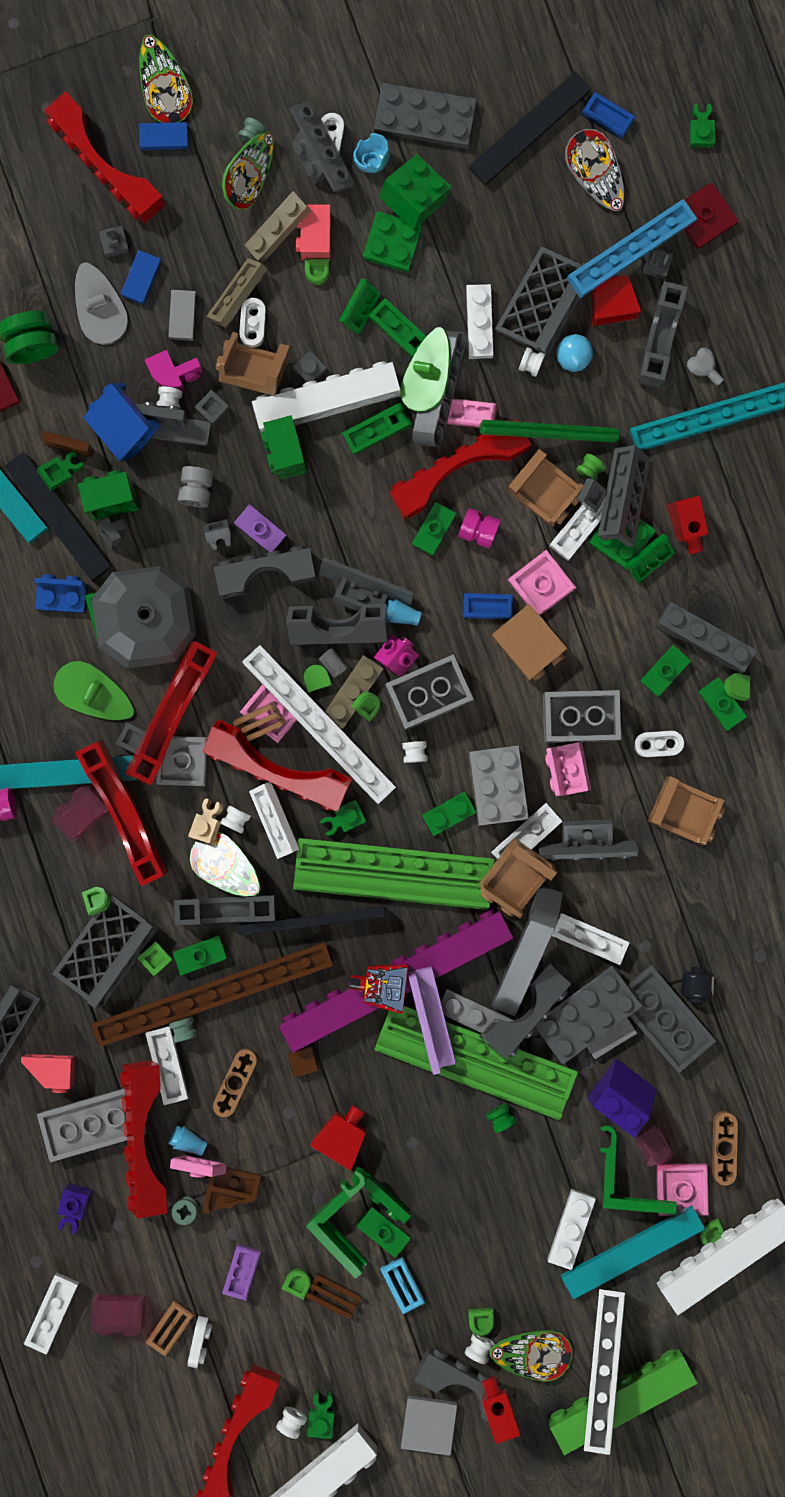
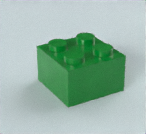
M416 154L384 181L379 198L414 230L445 204L452 186Z
M292 415L263 422L265 430L260 432L265 450L271 451V454L267 455L272 475L277 474L278 479L283 480L306 474Z
M115 470L107 473L108 476L98 478L97 476L85 478L84 482L78 483L84 512L93 522L140 510L134 483L126 472Z

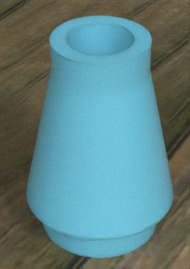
M396 599L395 601H388L386 607L389 623L418 625L421 617L420 611H416Z
M178 1125L174 1129L168 1143L173 1146V1149L194 1153L202 1156L207 1146L206 1141H203L185 1126L180 1127Z

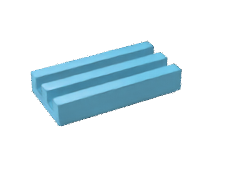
M403 1256L380 1268L402 1314L425 1303ZM400 1265L418 1299L415 1302L397 1268ZM393 1270L409 1302L408 1306H405L388 1271Z

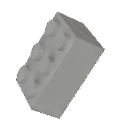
M454 654L386 683V688L405 731L473 701Z
M620 691L545 692L543 694L544 743L613 742L621 740Z
M519 745L469 752L478 826L528 819Z

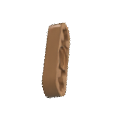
M241 1049L230 1066L213 1103L214 1112L220 1117L232 1115L257 1064V1055L252 1049ZM249 1054L250 1060L253 1062L252 1064L248 1063L243 1071L248 1072V1075L245 1076L242 1072L233 1070L234 1066L239 1069L242 1064V1060L239 1057ZM232 1076L240 1077L242 1079V1087L232 1089L228 1083L229 1078ZM228 1093L237 1095L236 1099L232 1096L228 1103L231 1109L220 1110L221 1105L218 1102H223Z
M728 1111L718 1112L713 1119L712 1175L719 1184L724 1186L732 1184L737 1176L738 1122L736 1117ZM724 1117H727L732 1122L731 1125H727L726 1131L728 1135L732 1134L731 1138L728 1136L718 1137L719 1133L724 1135V1127L719 1124L720 1121H724ZM723 1141L730 1142L732 1147L730 1153L722 1155L718 1151V1146ZM718 1159L731 1160V1163L726 1161V1169L730 1172V1175H726L725 1179L718 1174V1172L723 1171V1163L721 1161L718 1162Z

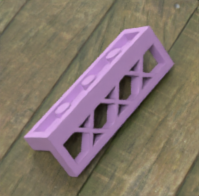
M430 966L407 972L431 1070L434 1075L440 1073L439 1068L456 1063L433 970Z

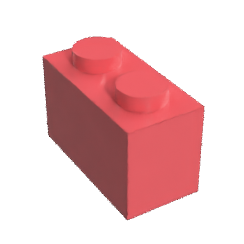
M307 204L311 211L296 226L301 228V237H296V252L301 253L302 260L329 258L330 261V205Z

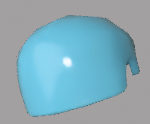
M371 133L369 139L359 140L357 148L353 153L356 166L366 173H376L385 168L390 159L388 141L383 135Z
M578 334L566 336L559 343L556 350L557 361L565 370L571 372L581 371L593 359L592 344L586 337Z

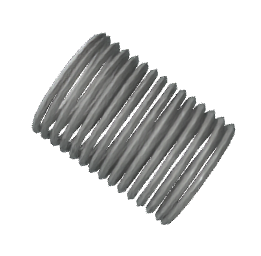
M333 648L319 658L333 678H336L347 669V666Z

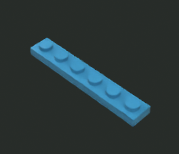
M682 199L569 274L566 279L578 296L582 298L693 224L697 217L684 199Z

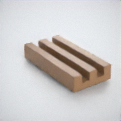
M274 701L233 721V724L235 726L238 725L248 741L286 723ZM272 709V714L245 726V721ZM277 718L278 720L257 731L249 733V730L257 726H260L272 719Z
M175 1299L145 1343L166 1357L195 1313L192 1310L189 1311L185 1305L179 1304V1301ZM174 1309L178 1310V1313L158 1342L153 1341ZM185 1315L186 1319L164 1349L161 1345L180 1317Z

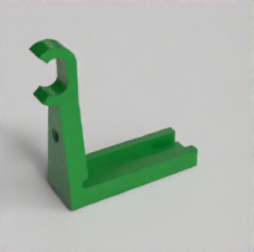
M609 1125L600 1127L603 1132L609 1131L612 1135L611 1146L608 1148L603 1146L599 1149L601 1152L606 1153L603 1208L676 1214L677 1201L611 1195L615 1192L617 1132Z
M357 1167L355 1170V1176L359 1177L360 1181L355 1186H351L347 1180H343L340 1184L342 1191L313 1214L306 1225L311 1233L355 1279L362 1274V1269L368 1261L328 1219L365 1185L367 1174L360 1167Z

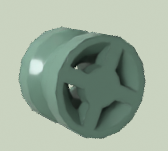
M248 117L244 122V129L240 130L237 136L240 141L246 144L256 135L267 132V128L261 122Z
M193 1016L169 1023L170 1028L173 1029L175 1034L173 1037L174 1043L198 1036L197 1030L192 1025L194 1021Z
M190 1196L180 1197L172 1208V1217L176 1223L187 1225L195 1219L199 1211L197 1201Z

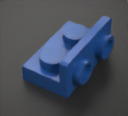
M43 574L42 578H35L34 583L37 584L36 610L72 613L86 612L85 595H87L88 585L81 581V577L66 576V580L57 579L55 575Z

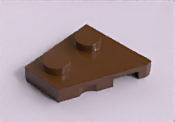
M226 1167V1174L210 1177L202 1213L206 1214L213 1210L226 1209L237 1204L256 1201L262 1174Z

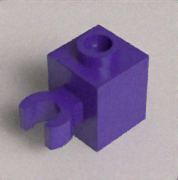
M71 1183L65 1187L57 1214L65 1216L59 1222V1230L62 1231L66 1222L72 1224V1234L78 1230V1220H82L87 1214L93 1189Z

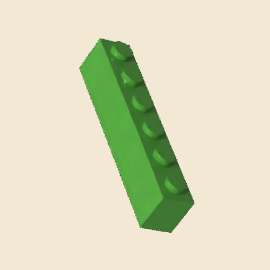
M679 1349L676 1351L669 1350L662 1354L661 1359L653 1363L646 1362L639 1367L637 1372L631 1375L630 1373L624 1374L617 1379L613 1429L697 1384ZM589 1397L579 1398L573 1403L572 1407L566 1410L559 1409L548 1419L550 1429L564 1455L585 1444Z

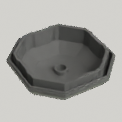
M162 566L112 572L91 599L99 649L126 669L174 663L197 635L189 586ZM147 611L149 617L147 619L141 618L140 612Z

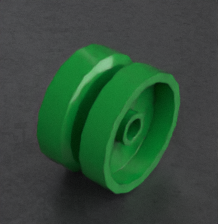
M21 312L9 316L0 322V340L5 343L3 351L8 363L14 365L35 363L51 357L58 351L59 346L56 336L50 333L53 326L47 312Z

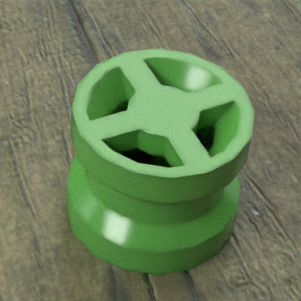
M586 454L584 463L578 465L575 471L584 480L589 478L597 481L598 474L604 472L606 466L597 457Z

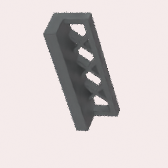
M636 445L615 448L607 486L608 492L605 497L598 537L602 540L619 539L628 547L635 545L650 458ZM638 460L641 461L640 470L638 466ZM626 525L628 529L627 535L625 534Z
M17 983L10 986L0 1002V1029L2 1031L0 1037H3L5 1044L3 1052H0V1066L41 1000L39 996ZM23 994L33 1000L29 1009L19 1012L17 1000ZM14 1007L15 1013L10 1014L11 1010ZM26 1013L21 1020L20 1014ZM16 1016L18 1027L15 1031L6 1033L5 1020L8 1017ZM8 1035H12V1037H11L10 1040L8 1041V1037H7V1036H8Z

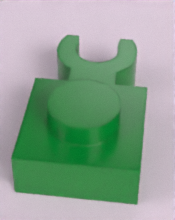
M698 104L694 105L692 115L695 120H691L689 123V147H714L715 120H708L712 111L711 104H707L705 113L699 112Z
M70 452L63 462L59 457H56L37 468L38 474L50 491L71 480L72 476L69 472L76 473L83 469L82 462L77 465L70 462L76 458L75 452Z
M356 800L341 806L338 812L334 810L337 817H325L320 821L321 824L331 822L333 825L332 830L326 832L327 836L333 835L340 826L346 832L366 822Z
M316 1391L313 1402L317 1409L310 1408L307 1437L332 1439L335 1410L327 1409L332 1404L333 1395L332 1392H329L327 1401L322 1402L318 1398L319 1391Z

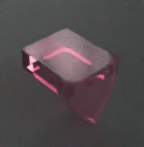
M658 1126L649 1129L635 1138L638 1147L647 1161L645 1163L648 1167L665 1163L674 1158V1153L669 1148Z

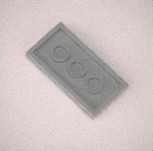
M124 1088L38 1113L37 1117L49 1161L54 1162L126 1141L127 1137L124 1136L123 1132L126 1112L123 1111L121 1102L122 1097H125ZM144 1128V1135H146L147 1131L146 1128Z

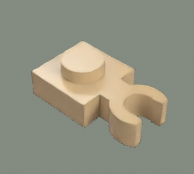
M205 799L202 804L203 815L196 813L188 837L213 845L221 824L220 821L216 820V816L222 812L223 804L217 802L215 808L211 810L212 801Z

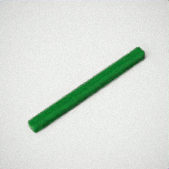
M482 420L479 427L480 433L484 435L617 442L620 436L618 428Z

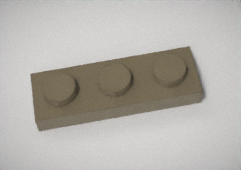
M293 191L246 242L245 247L258 262L263 264L311 209Z
M247 258L206 317L213 323L226 328L234 319L242 304L248 299L252 290L261 281L267 268L262 263Z
M363 655L324 713L343 730L355 713V710L351 707L353 702L361 693L369 692L384 669Z

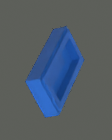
M594 92L581 114L620 139H623L636 117Z
M187 122L140 123V150L188 149Z
M138 250L121 296L144 305L161 265V258Z
M464 593L463 618L510 620L512 618L513 595Z

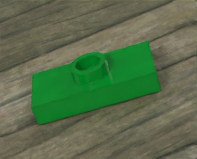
M361 279L339 321L354 334L360 335L381 292L367 279Z
M435 502L412 545L433 557L457 513Z
M662 534L628 561L626 566L633 579L640 583L676 554L669 538Z
M672 645L643 676L640 682L656 697H659L691 660Z
M719 677L698 691V694L725 731H728L747 717L735 699L726 693L724 684Z
M220 935L172 952L180 976L228 959Z
M374 1206L369 1208L357 1224V1228L395 1258L411 1239L409 1234Z

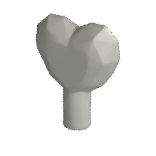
M701 348L697 351L695 357H691L687 361V368L691 373L701 377L708 376L716 386L724 380L715 370V358L712 351L708 348Z

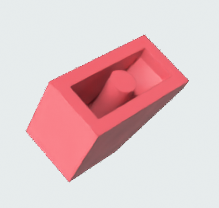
M26 1054L21 1057V1063L44 1088H52L54 1093H66L67 1089L74 1086L76 1056Z

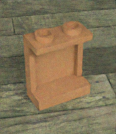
M233 332L230 340H225L223 356H219L217 359L216 370L219 371V381L275 396L288 364L289 346L280 343L277 353H272L239 344L237 342L238 333Z
M539 449L508 486L507 492L549 526L553 527L556 522L560 525L569 513L566 510L571 504L574 506L578 504L579 501L576 499L584 485L582 483L578 485L548 461L546 459L547 455Z
M530 604L490 637L523 673L527 682L532 678L535 682L547 673L544 668L550 663L553 666L558 664L565 658L563 652L567 649Z
M669 776L664 781L647 822L697 844L706 845L707 842L712 841L716 829L713 827L716 820H720L724 814V799L711 796Z
M514 838L479 882L481 895L490 903L495 901L501 905L500 908L511 917L515 915L521 918L523 916L522 909L543 882L547 878L552 880L557 872L552 863Z

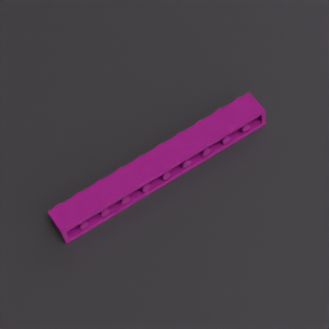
M491 909L479 915L481 920L473 924L471 921H467L457 927L458 932L452 935L446 932L435 938L437 943L429 947L425 943L414 949V955L406 958L404 954L392 960V963L408 964L407 972L431 966L434 978L436 979L513 939L501 913L499 911L494 913ZM408 974L406 980L405 994L412 991ZM348 988L341 992L340 989H336L326 995L327 1000L321 1003L315 1000L304 1006L306 1011L298 1015L294 1011L282 1018L284 1022L279 1027L293 1053L379 1007L363 1003L365 993L363 991H354Z

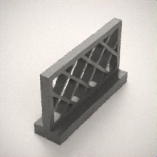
M541 246L497 324L495 331L538 353H544V358L547 359L580 300V297L568 280H562L559 270L566 267L577 270L586 263L583 262L581 265ZM546 256L553 259L555 266L541 270L539 263L542 257ZM556 271L559 281L546 285L543 275ZM540 276L543 287L529 290L528 282L530 279ZM561 286L563 291L561 298L550 300L548 290ZM545 291L548 302L534 306L531 296ZM529 297L531 307L518 311L516 307L518 300ZM550 307L551 316L548 319L539 321L536 311ZM533 312L536 323L523 327L520 316ZM517 318L520 328L512 331L503 328L507 320ZM535 328L539 329L540 335L536 343L526 339L525 331Z
M109 893L111 902L118 905L120 916L108 918L107 909L94 915L52 973L86 999L87 1003L94 1008H103L159 929L158 926L146 920L111 893ZM134 917L140 922L135 931L126 932V918ZM120 920L122 934L110 936L108 922ZM104 923L105 937L93 939L92 929L95 924ZM123 937L124 947L122 950L112 953L111 939ZM106 940L108 954L96 956L94 942ZM89 943L91 957L79 959L78 948L81 944ZM108 957L109 968L106 972L98 973L96 959ZM92 960L93 974L81 976L80 962ZM75 963L77 977L67 978L61 973L67 964ZM94 977L95 988L91 994H88L83 990L82 979Z

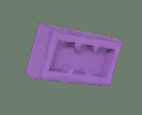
M250 504L234 522L238 528L267 552L275 551L287 537L285 533Z
M237 1244L222 1294L246 1301L261 1250Z

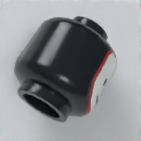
M691 967V971H686L682 975L681 994L687 997L688 1002L707 1003V999L713 997L714 976L711 973H706L705 967Z

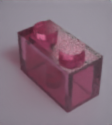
M89 786L78 788L71 795L73 799L67 805L65 803L59 805L53 811L55 816L50 819L69 841H76L108 811L102 798Z
M96 1294L91 1301V1332H98L99 1335L123 1332L125 1336H134L142 1331L145 1325V1295Z

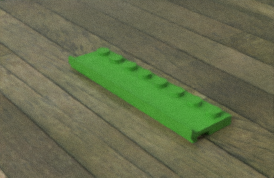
M298 839L299 850H297L294 890L489 910L490 902L482 897L479 882L493 866L494 859Z
M404 1005L403 1014L388 1011L374 1050L432 1072L417 1010ZM445 1021L456 1064L439 1068V1075L557 1120L561 1119L563 1109L578 1073L577 1070L521 1049L511 1058L509 1056L507 1059L501 1058L479 1038L481 1034Z

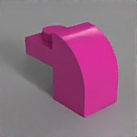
M167 350L145 359L147 367L159 387H172L185 392L182 382L195 381L203 373L197 358L174 367Z

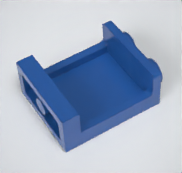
M110 383L103 389V395L89 405V411L83 418L119 461L130 460L138 454L161 426L156 419L147 420L125 394L124 390L127 388L125 383Z

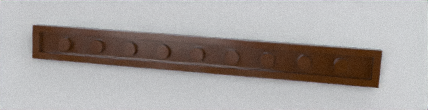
M326 942L94 1022L91 1025L98 1046L102 1047L333 966Z

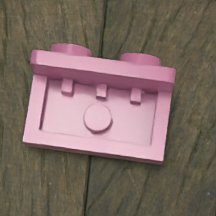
M582 742L547 748L546 764L551 770L552 778L550 779V785L556 797L591 790Z

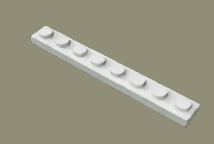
M260 645L242 661L250 672L377 804L396 788Z

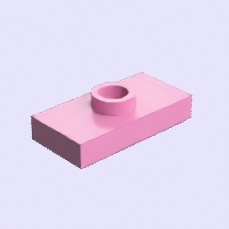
M453 399L447 424L479 428L482 420H495L497 405L495 403Z
M186 1155L171 1159L170 1168L190 1172L192 1177H214L226 1174L225 1163Z

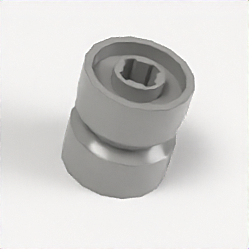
M183 467L180 481L184 486L179 488L178 502L193 507H208L211 493L207 488L212 486L214 472L200 467Z

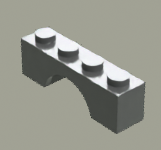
M664 281L659 291L637 383L661 388L664 383L670 361L672 342L688 287Z
M297 546L291 548V552L281 554V551H272L267 553V557L257 558V555L244 557L242 562L233 563V560L220 562L219 566L214 567L219 596L221 599L246 595L247 586L251 579L264 571L280 572L293 585L316 581L310 548L305 549V546Z
M672 602L666 605L654 626L675 639L686 641L702 649L715 658L719 664L735 673L741 674L745 672L757 651Z
M362 604L354 616L343 620L324 617L314 606H289L286 625L290 645L387 642L389 622L386 604Z
M276 895L174 900L175 925L277 920Z
M543 963L534 973L529 984L531 1003L526 1013L519 1019L509 1022L494 1019L479 1038L499 1057L505 1059L508 1056L510 1058L513 1057L520 1049L519 1044L524 1038L528 1039L535 1032V1025L539 1020H544L550 1015L552 1005L556 1001H561L567 995V988L571 983L551 964Z
M428 1346L414 1373L415 1381L436 1393L444 1387L453 1384L469 1387L477 1394L480 1400L481 1418L488 1421L482 1403V1396L486 1394L482 1381L490 1378V1376L483 1372L478 1374L470 1370L471 1367L464 1361L457 1360L456 1362L449 1358L448 1353L437 1347L434 1350ZM501 1384L499 1386L500 1389H507L512 1407L515 1409L518 1403L516 1394H514L515 1391L509 1386ZM496 1402L493 1404L494 1408L496 1409L502 1408V1404L500 1402Z

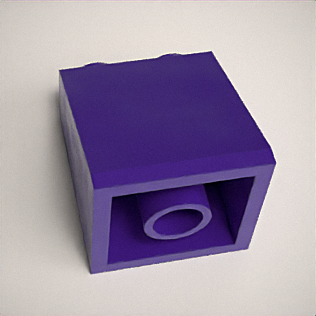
M616 1058L587 1096V1099L593 1107L635 1138L650 1118L656 1088Z

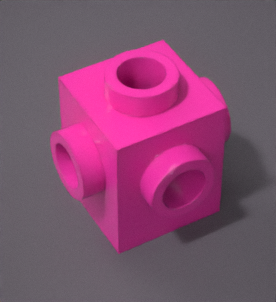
M391 634L374 658L387 670L398 677H402L419 655L412 649L414 646L412 642L403 636L399 639Z

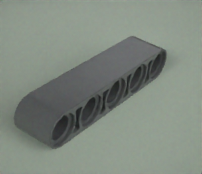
M445 330L450 345V368L446 393L442 401L435 408L427 412H417L412 435L415 445L440 447L443 443L465 348V335L461 331Z

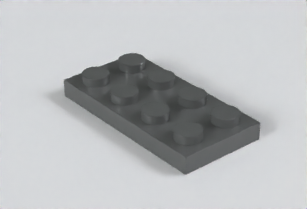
M382 83L374 133L468 149L476 99Z
M612 965L555 1007L546 1019H540L535 1027L563 1065L643 1005Z
M652 965L645 968L627 984L643 1005L631 1014L630 1017L678 1073L716 1042Z

